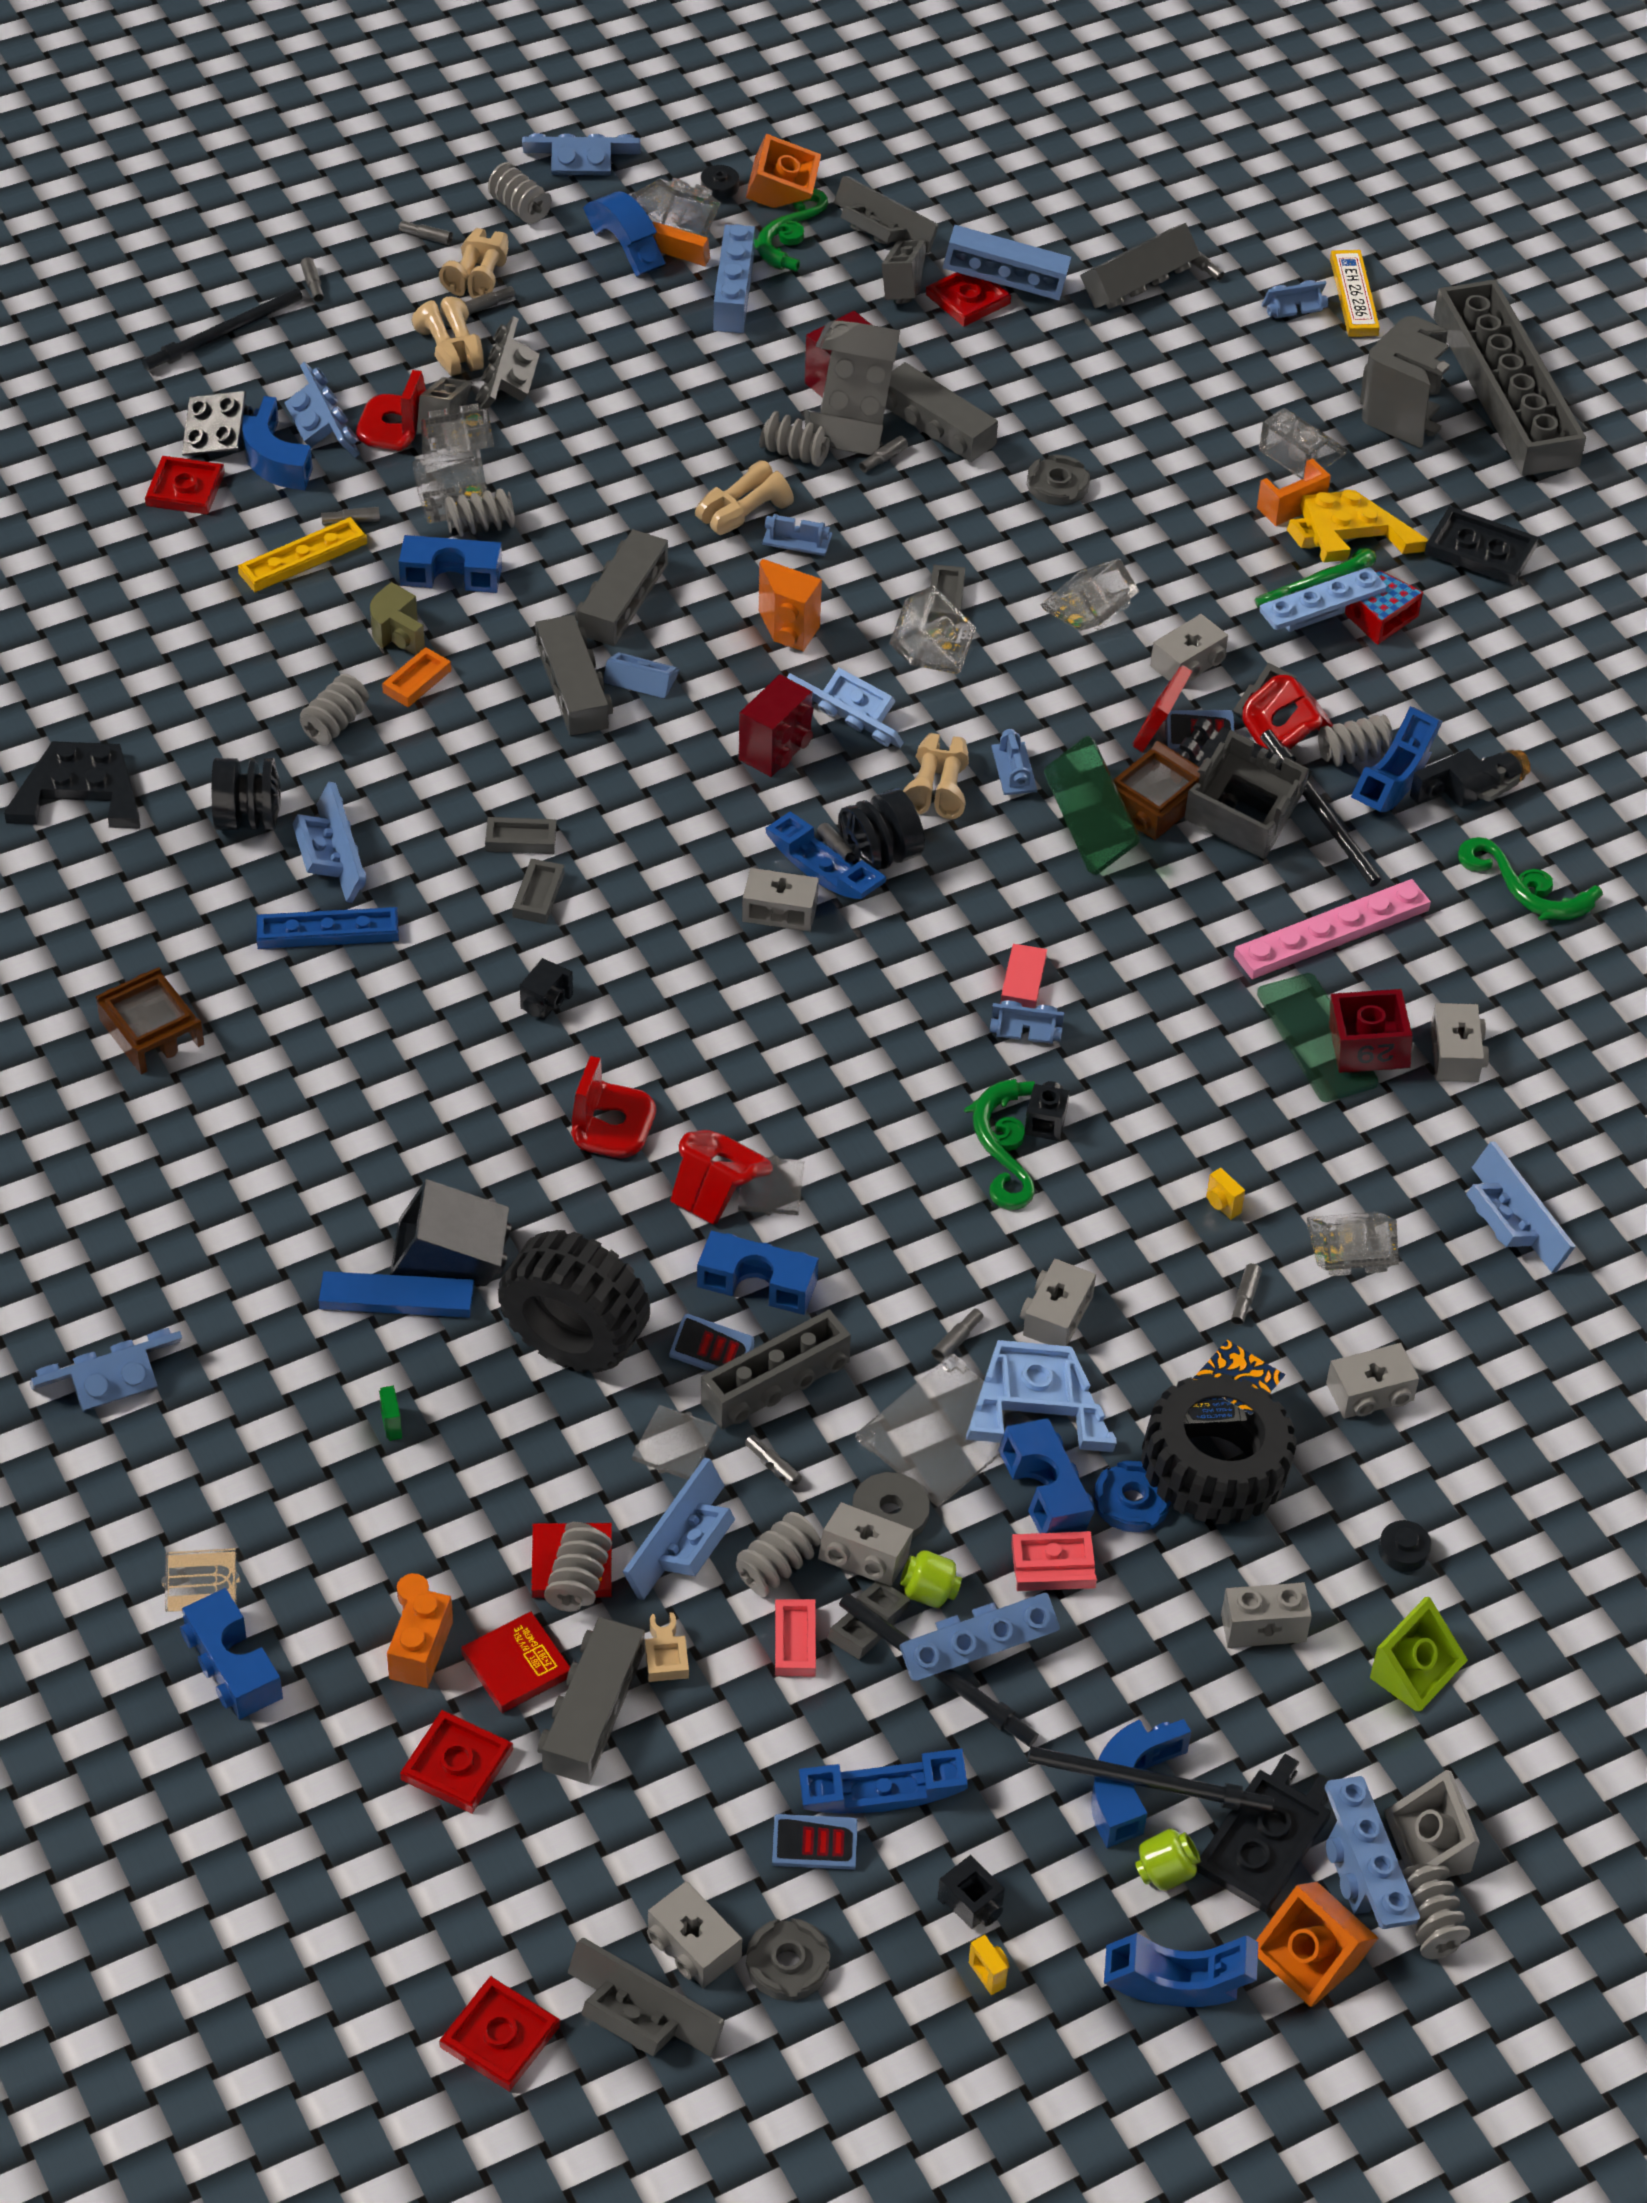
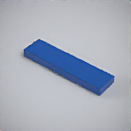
M397 907L256 915L258 949L399 941Z
M323 1271L319 1309L470 1318L474 1280Z

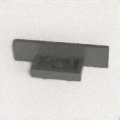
M849 176L842 177L834 204L843 208L840 218L850 222L851 228L861 232L867 231L874 235L873 239L887 245L895 241L926 239V253L930 252L939 227L937 223Z
M515 316L510 319L506 326L501 324L493 337L496 344L491 349L487 358L491 363L482 375L481 380L485 383L480 388L475 401L479 402L477 411L481 410L482 416L495 401L498 389L522 402L530 390L539 353L513 339L519 320Z
M581 1938L576 1943L567 1973L596 1989L584 2003L581 2013L583 2016L651 2056H654L674 2036L710 2057L715 2053L724 2026V2020L586 1938Z

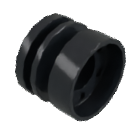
M214 758L211 798L215 830H238L241 825L242 814H248L251 830L258 829L260 814H263L265 830H274L276 828L277 816L281 807V783L274 758H264L262 773H259L257 758H250L247 773L241 772L238 758Z
M892 788L874 795L870 802L863 800L855 805L841 808L839 812L838 826L840 836L853 851L850 854L855 857L852 862L854 865L863 860L879 871V869L889 868L893 861L902 863L921 855L924 851L925 837L918 812L906 793L899 788Z

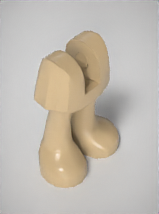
M475 228L461 246L463 256L461 262L448 261L443 264L439 271L440 283L449 292L457 296L464 295L467 285L469 295L472 298L492 292L496 283L493 273L495 266L502 267L507 260L509 243L507 234L495 231L490 239L486 238L485 229Z
M453 296L442 299L440 310L435 301L430 300L424 303L413 313L411 319L414 329L419 334H432L437 345L434 355L450 376L461 374L460 363L462 362L467 363L470 371L480 370L484 366L480 337L476 334L470 335L466 326V321L469 317L468 308L464 301ZM443 321L452 328L455 335L454 338L449 337Z
M759 460L751 465L748 472L729 489L722 491L718 487L713 488L697 505L695 516L705 524H710L711 529L718 535H723L743 525L745 517L764 502L771 500L776 507L784 509L793 504L794 496L784 476L779 471L772 472L768 462ZM750 492L747 496H745V497L742 498L741 500L736 501V500H738L740 497H742L743 495H745L746 493Z
M929 733L917 750L916 758L921 765L919 773L904 788L903 792L912 801L918 814H923L928 811L931 804L935 773L942 774L935 793V809L943 818L956 819L963 814L965 808L964 794L957 785L958 774L969 764L966 740L962 737L953 736L949 751L940 750V734Z

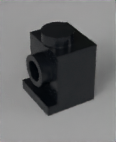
M542 958L519 985L520 1009L526 1011L531 1016L540 1017L545 1020L553 1009H558L561 1006L564 997L570 999L573 996V972Z
M1053 1081L1045 1082L1043 1085L1034 1084L1026 1111L1025 1135L1060 1141L1068 1109L1070 1090L1063 1089L1059 1083ZM1038 1118V1119H1043V1120H1049V1121H1054L1055 1123H1054V1124H1050V1123L1035 1121V1119Z
M970 1854L939 1879L937 1899L943 1905L946 1903L971 1929L980 1923L987 1927L993 1924L1003 1912L1001 1906L1003 1905L1005 1888Z

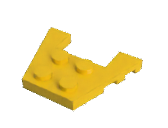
M1355 490L1331 493L1319 492L1318 494L1303 495L1301 499L1300 509L1308 528L1313 529L1315 533L1313 541L1316 547L1321 548L1319 556L1324 563L1348 560L1351 549L1343 541L1344 539L1384 535L1402 554L1425 552L1426 543L1428 542L1426 537Z

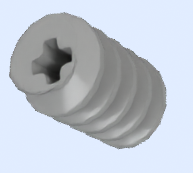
M504 162L498 165L489 178L488 191L490 195L505 205L516 216L520 217L522 221L536 223L543 219L550 210L552 203L551 195L545 193L541 186L529 179L527 175L522 174L513 164Z
M774 411L765 422L761 431L759 447H766L771 452L778 451L780 455L784 456L789 454L792 459L800 458L804 463L812 461L814 466L820 467L826 459L830 447V438L825 437V427L820 426L816 433H813V423L809 422L805 429H802V419L797 418L793 426H791L790 415H785L782 421L779 422L780 414L778 411Z
M497 489L494 499L491 492L487 490L484 491L482 500L478 493L474 492L471 494L470 502H468L465 495L461 494L458 496L457 505L451 496L445 499V511L450 534L452 533V528H456L459 535L463 536L465 526L470 528L472 534H476L478 524L482 525L486 533L489 532L490 522H494L499 531L502 528L503 520L507 521L510 528H514V507L509 491L506 496L503 489Z
M349 674L337 676L333 683L329 684L324 691L318 694L316 699L310 702L309 706L301 711L300 723L306 735L318 745H329L332 738L337 737L340 730H344L347 727L348 722L354 721L356 715L363 712L364 703L370 697L366 688L360 681Z
M1382 714L1381 717L1374 715L1369 719H1358L1356 722L1353 720L1347 721L1344 725L1337 723L1332 727H1321L1318 734L1320 754L1326 762L1332 758L1336 767L1342 766L1343 756L1347 763H1354L1355 753L1361 761L1367 760L1368 750L1374 759L1380 756V748L1386 754L1393 743L1390 721L1386 715Z
M795 1512L787 1513L782 1521L776 1522L772 1526L771 1531L764 1532L759 1540L750 1543L748 1549L739 1552L736 1568L740 1577L757 1595L766 1597L769 1594L768 1585L773 1588L778 1587L781 1582L779 1576L789 1578L792 1574L791 1567L795 1569L802 1567V1557L806 1560L813 1558L814 1550L811 1545L815 1547L820 1546L821 1539L813 1525L805 1517Z
M582 1522L566 1524L565 1533H563L560 1542L561 1546H559L556 1555L557 1559L552 1567L553 1572L550 1574L548 1586L544 1592L546 1601L560 1611L573 1612L579 1610L581 1606H589L594 1603L596 1598L594 1591L598 1590L600 1585L598 1578L602 1577L604 1572L602 1565L607 1562V1551L612 1546L610 1537L591 1525Z
M1426 1863L1408 1866L1402 1870V1873L1420 1915L1417 1924L1412 1925V1927L1416 1930L1417 1943L1421 1945V1956L1432 1960L1448 1956L1455 1952L1461 1945V1942L1470 1936L1468 1927L1459 1926L1465 1921L1464 1913L1454 1911L1460 1906L1459 1898L1449 1896L1455 1891L1454 1883L1444 1881L1450 1876L1449 1868Z

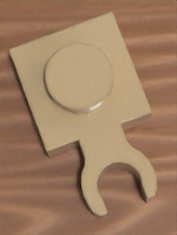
M670 1613V1624L666 1627L658 1626L655 1622V1614H652L650 1616V1633L653 1638L645 1639L648 1681L689 1679L685 1636H674L676 1633L675 1614Z

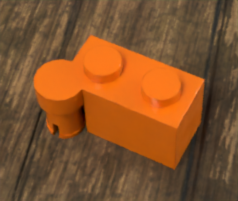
M411 1573L400 1578L397 1583V1597L403 1610L387 1651L389 1679L428 1689L453 1624L451 1596L429 1591V1584L424 1576Z

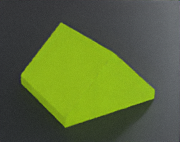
M1424 1597L1377 1647L1370 1674V1679L1415 1711H1422L1468 1661L1430 1597Z

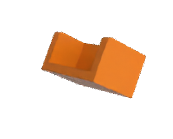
M1312 458L1306 461L1304 479L1278 489L1267 478L1260 481L1257 509L1275 526L1303 515L1299 506L1303 495L1318 494L1319 492L1328 493L1331 475Z

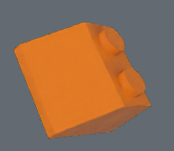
M766 134L754 159L746 198L771 208L811 199L821 154Z
M762 559L759 562L758 611L774 642L804 651L820 628L822 579Z
M1316 1881L1296 1885L1256 1941H1258V1959L1306 2004L1313 2007L1357 1968L1378 1940V1937Z

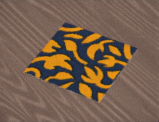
M1226 1340L1193 1377V1380L1201 1379L1200 1374L1211 1373L1212 1377H1221V1374L1232 1375V1379L1242 1382L1243 1378L1251 1381L1254 1388L1258 1390L1264 1388L1271 1393L1286 1374ZM1222 1397L1248 1414H1253L1254 1411L1247 1405L1231 1398Z

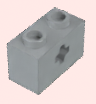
M1200 614L1153 642L1150 666L1170 681L1178 668L1183 665L1192 670L1187 682L1189 680L1192 681L1202 672L1212 666L1219 665L1225 659L1228 634L1204 615Z
M750 868L743 894L742 922L811 932L818 904L819 878Z
M1435 1003L1430 1028L1436 1081L1479 1082L1482 1067L1487 1068L1489 1049L1488 1046L1482 1045V1040L1485 1039L1486 1023L1485 1019L1479 1018L1478 1004Z
M1054 1258L1049 1270H1042L1035 1285L1036 1294L1034 1298L1028 1297L1022 1307L1020 1318L1025 1320L1023 1336L1048 1345L1068 1346L1093 1298L1096 1274Z
M1397 1343L1332 1360L1326 1384L1345 1419L1357 1415L1366 1416L1376 1410L1391 1406L1401 1407L1410 1401H1414L1419 1377L1402 1344Z
M841 1502L823 1529L818 1559L892 1586L908 1559L914 1529Z
M1305 1582L1226 1588L1221 1617L1227 1648L1306 1642L1312 1615Z
M685 1881L648 1910L647 1934L652 1943L661 1951L666 1949L675 1959V1964L681 1974L688 1980L693 1978L702 1988H705L742 1959V1937L688 1881Z

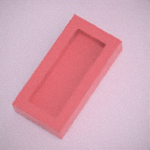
M1019 944L1012 945L1001 994V1002L1007 1000L1021 1003L1022 1007L1036 1008L1047 958V949Z
M775 1599V1676H816L815 1599Z

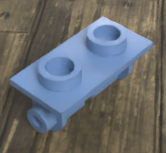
M1308 280L1295 286H1274L1268 290L1262 302V307L1267 306L1268 315L1274 316L1275 319L1296 315V304H1299L1302 314L1321 312L1323 308L1328 307L1327 296H1322L1321 294L1327 283L1326 281L1315 282Z
M773 514V517H766L765 528L767 531L762 545L825 556L832 532H830L831 528L825 526L823 522L801 520L800 526H795V518Z
M1007 729L1002 733L1000 744L991 745L1003 794L1012 795L1037 792L1025 742H1020V735L1013 729Z
M1009 1000L1002 1001L1001 1004L993 1003L992 1017L998 1019L991 1018L990 1032L996 1033V1037L1021 1040L1022 1029L1026 1027L1030 1028L1028 1041L1053 1044V1041H1061L1062 1027H1056V1025L1063 1026L1064 1012L1057 1011V1008L1048 1005L1028 1008L1022 1007V1004Z

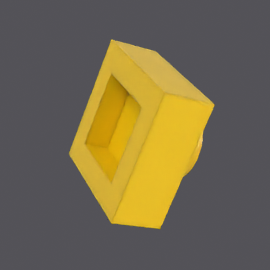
M1305 518L1290 519L1287 531L1300 548L1312 549L1316 547L1313 541L1315 533L1313 529L1308 528Z
M1220 1167L1209 1175L1206 1198L1216 1210H1220L1232 1220L1242 1213L1245 1189Z
M986 1935L972 1941L968 1963L990 1995L1006 1988L1009 1962L1003 1950L999 1946L993 1947Z

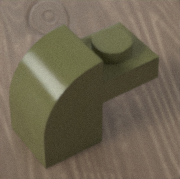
M390 582L373 597L370 603L372 637L381 648H384L392 641L399 648L417 655L425 648L424 625L417 621L416 596Z

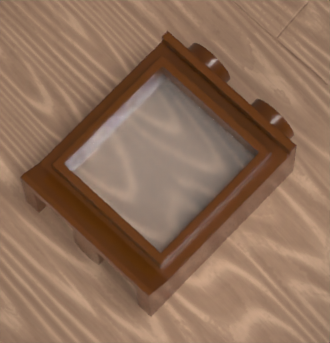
M1156 741L1153 747L1111 782H1106L1103 806L1112 814L1119 816L1134 826L1138 831L1156 840L1185 816L1188 791L1196 783H1199L1200 773L1197 771L1200 767L1163 743Z
M160 967L140 974L136 978L117 987L110 988L96 996L99 1020L141 1075L147 1072L145 1053L160 1046L163 1054L167 1058H172L178 1053L177 1037L189 1032L197 1047L205 1045L201 1020L196 1018L162 974Z

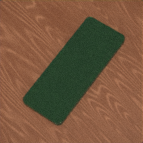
M1090 736L1084 737L1046 766L1044 774L1088 872L1098 875L1138 845L1140 837L1093 738Z
M1305 973L1265 984L1258 988L1257 997L1319 1100L1330 1102L1377 1087L1378 1077L1374 1071L1339 1073L1329 1023L1330 999L1314 974Z

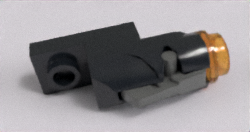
M1468 748L1414 772L1410 797L1419 804L1430 798H1437L1445 792L1460 807L1480 799L1490 802L1523 781L1526 775L1530 773V762L1526 754L1521 750H1507L1480 760Z

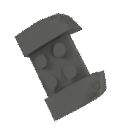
M831 321L825 325L815 346L831 350L820 412L804 409L805 427L809 422L814 424L813 433H816L820 426L825 427V437L830 438V447L867 455H873L879 449L883 429L882 423L900 330L847 321Z

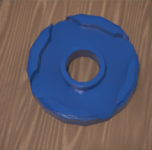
M1126 1460L1119 1462L1116 1467H1112L1109 1470L1107 1468L1101 1472L1095 1483L1094 1505L1099 1516L1110 1526L1126 1532H1143L1155 1528L1165 1520L1171 1508L1172 1502L1168 1501L1165 1503L1157 1494L1158 1487L1153 1488L1149 1484L1145 1476L1147 1471L1142 1467L1141 1461ZM1134 1490L1139 1492L1143 1498L1139 1501H1130L1124 1497L1123 1493Z

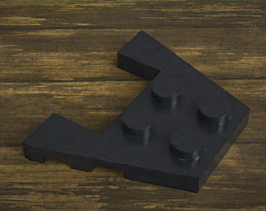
M52 741L4 813L6 823L37 825L42 799L111 801L108 813L109 827L140 828L141 826L120 744Z

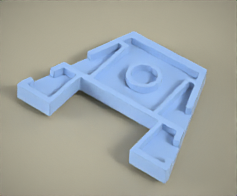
M1004 1340L997 1341L966 1434V1440L1000 1443L1004 1435L1002 1410L1075 1416L1080 1450L1113 1452L1117 1444L1113 1431L1109 1432L1103 1421L1105 1415L1100 1404H1095L1089 1392L1091 1385L1072 1347Z

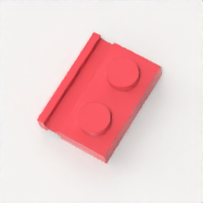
M1091 1531L1012 1534L1011 1544L1017 1591L1096 1588L1097 1578L1094 1568L1095 1561Z

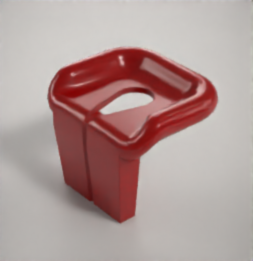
M412 370L402 396L380 394L374 396L366 403L356 427V435L363 444L393 451H402L411 444L417 432L419 398L426 391L422 371ZM394 413L402 416V423H386L382 418L386 414Z
M1285 674L1272 677L1252 694L1246 701L1242 711L1244 725L1255 742L1265 748L1267 746L1260 737L1267 730H1272L1284 747L1292 749L1313 730L1317 729L1319 731L1321 727L1333 726V723L1320 704L1294 677ZM1295 702L1298 707L1287 722L1282 726H1275L1273 724L1274 715L1279 710Z
M590 1056L575 1094L572 1115V1138L575 1144L586 1152L613 1158L631 1157L640 1152L645 1145L656 1115V1104L653 1098L644 1091L603 1081L601 1058ZM595 1110H618L625 1114L626 1119L621 1124L612 1125L594 1117L593 1114Z
M711 1130L687 1132L679 1142V1153L683 1159L670 1201L711 1224H717L736 1187L744 1185L755 1178L769 1176L773 1171V1165L765 1156L718 1132ZM716 1156H722L733 1162L714 1161L712 1159Z

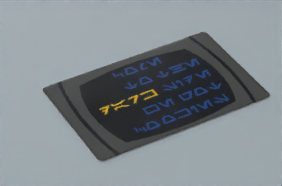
M1210 1398L1194 1404L1186 1413L1184 1424L1246 1421L1247 1418L1244 1410L1224 1398Z

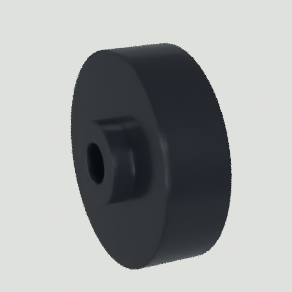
M710 166L701 173V190L711 198H729L739 190V174L729 166Z
M1408 1520L1395 1521L1388 1524L1381 1533L1378 1545L1379 1555L1385 1564L1395 1570L1402 1572L1415 1571L1424 1566L1429 1558L1431 1538L1428 1532L1415 1522Z

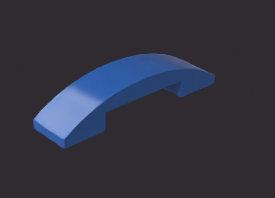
M791 811L765 828L768 837L788 860L807 876L819 878V884L832 892L849 898L862 899L886 882L885 875L863 860L855 865L851 862L847 863L838 853H835L831 848L814 837L813 826Z
M963 1749L922 1753V1762L846 1772H841L840 1764L799 1769L803 1809L816 1812L858 1814L892 1811L931 1803L968 1789Z

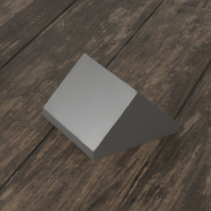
M1445 1770L1384 1810L1405 1868L1422 1863L1446 1866L1450 1871L1449 1877L1472 1871L1480 1842L1452 1771Z

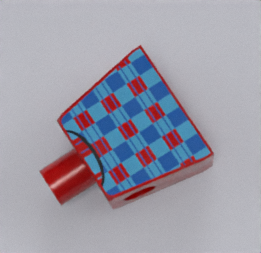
M1376 571V574L1386 584V591L1384 593L1347 605L1345 608L1346 616L1377 645L1419 616L1423 592L1383 571Z

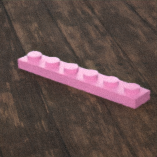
M1410 879L1236 946L1234 957L1253 980L1429 911L1431 901L1414 880Z

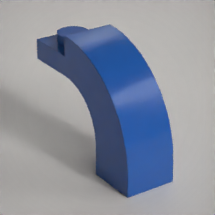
M621 191L614 192L591 201L583 207L595 235L610 230L617 237L636 277L666 264L653 237L657 231L642 206L629 194Z
M264 396L260 408H255L253 416H243L242 431L246 460L252 470L264 480L285 488L306 490L313 470L311 445L289 443L274 436L279 422L276 397Z
M1410 706L1389 750L1375 766H1365L1351 798L1379 812H1387L1393 809L1411 789L1414 772L1424 768L1432 754L1429 750L1443 721Z
M1182 1719L1174 1723L1164 1722L1158 1724L1150 1732H1147L1141 1720H1137L1121 1729L1110 1739L1098 1760L1145 1770L1186 1754L1188 1752L1191 1730L1186 1721ZM1094 1777L1091 1809L1095 1826L1105 1846L1109 1848L1143 1835L1148 1813L1139 1799L1133 1784Z
M1135 1933L1106 1945L1104 1984L1127 1996L1153 2004L1203 2007L1237 2000V1988L1257 1981L1258 1941L1246 1935L1209 1950L1178 1951L1160 1946Z

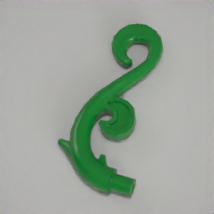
M816 188L813 190L811 199L793 203V206L799 212L771 221L761 230L758 239H755V248L762 260L768 265L779 270L786 268L798 271L800 260L789 257L780 248L776 249L772 245V239L778 235L780 242L789 246L797 245L803 241L804 227L799 222L820 214L828 206V197L823 191ZM812 201L817 203V205L806 209L804 202Z
M1361 548L1353 553L1351 559L1341 564L1323 569L1309 577L1259 595L1254 599L1255 604L1260 608L1261 604L1361 569L1372 567L1376 562V554L1371 549Z
M1470 838L1459 847V862L1470 871H1486L1491 869L1493 865L1491 858L1479 859L1475 857L1474 853L1484 851L1492 854L1497 861L1508 890L1525 908L1540 915L1538 917L1539 921L1549 919L1572 920L1590 912L1596 906L1595 902L1603 895L1602 889L1594 885L1587 892H1581L1574 898H1563L1562 901L1543 899L1540 897L1548 896L1553 889V878L1545 871L1529 869L1517 877L1502 850L1487 838ZM1529 888H1535V893L1533 894Z
M1016 1079L998 1082L987 1088L975 1102L964 1108L965 1113L973 1112L974 1131L984 1149L1022 1182L1023 1189L1021 1192H1007L1004 1189V1185L1011 1180V1175L1004 1172L993 1179L990 1184L989 1195L991 1200L998 1207L1006 1210L1024 1208L1032 1201L1035 1194L1031 1177L1007 1152L1016 1150L1022 1145L1025 1129L1020 1120L1014 1117H1003L995 1124V1131L1004 1134L997 1135L990 1127V1117L993 1110L1000 1104L1002 1107H1006L1009 1101L1018 1100L1019 1096H1030L1035 1084L1034 1081L1017 1082Z

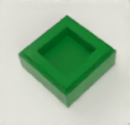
M394 1385L381 1387L379 1391L380 1409L386 1439L389 1441L402 1439L401 1417Z

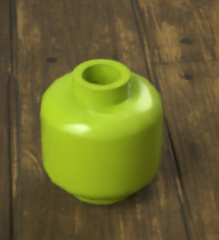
M923 1550L915 1557L911 1555L908 1557L902 1571L900 1585L904 1586L905 1595L909 1599L933 1608H940L947 1599L954 1600L956 1598L962 1578L956 1576V1564L953 1560Z
M1170 1828L1141 1843L1139 1847L1141 1860L1135 1862V1865L1146 1885L1153 1883L1161 1891H1168L1192 1879L1197 1872L1196 1864L1200 1863L1201 1860L1190 1836L1186 1832L1180 1834L1175 1829Z

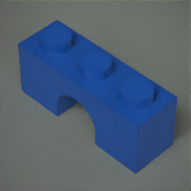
M404 535L399 558L400 586L433 588L434 580L439 574L451 571L464 576L465 591L497 593L502 571L501 542Z
M711 1231L697 1264V1287L733 1296L737 1285L747 1278H760L769 1283V1306L805 1315L818 1281L819 1258L809 1256L803 1252H793L774 1247L768 1243L746 1240L733 1234Z
M1046 1418L1007 1426L998 1451L1012 1479L1033 1478L1044 1484V1486L1036 1488L1028 1509L1038 1532H1086L1091 1517L1094 1514V1501L1092 1496L1086 1493L1079 1479L1078 1469L1073 1462H1070L1064 1450L1063 1440L1060 1434L1055 1432L1050 1420Z
M226 1587L182 1608L184 1625L180 1626L182 1637L189 1648L194 1646L197 1648L200 1654L198 1656L200 1667L207 1678L213 1676L218 1684L216 1692L225 1709L232 1707L240 1720L283 1699L280 1676L262 1647L241 1655L228 1651L233 1645L247 1639L244 1617Z

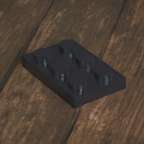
M1449 506L1426 543L1424 554L1515 585L1535 551L1539 537Z

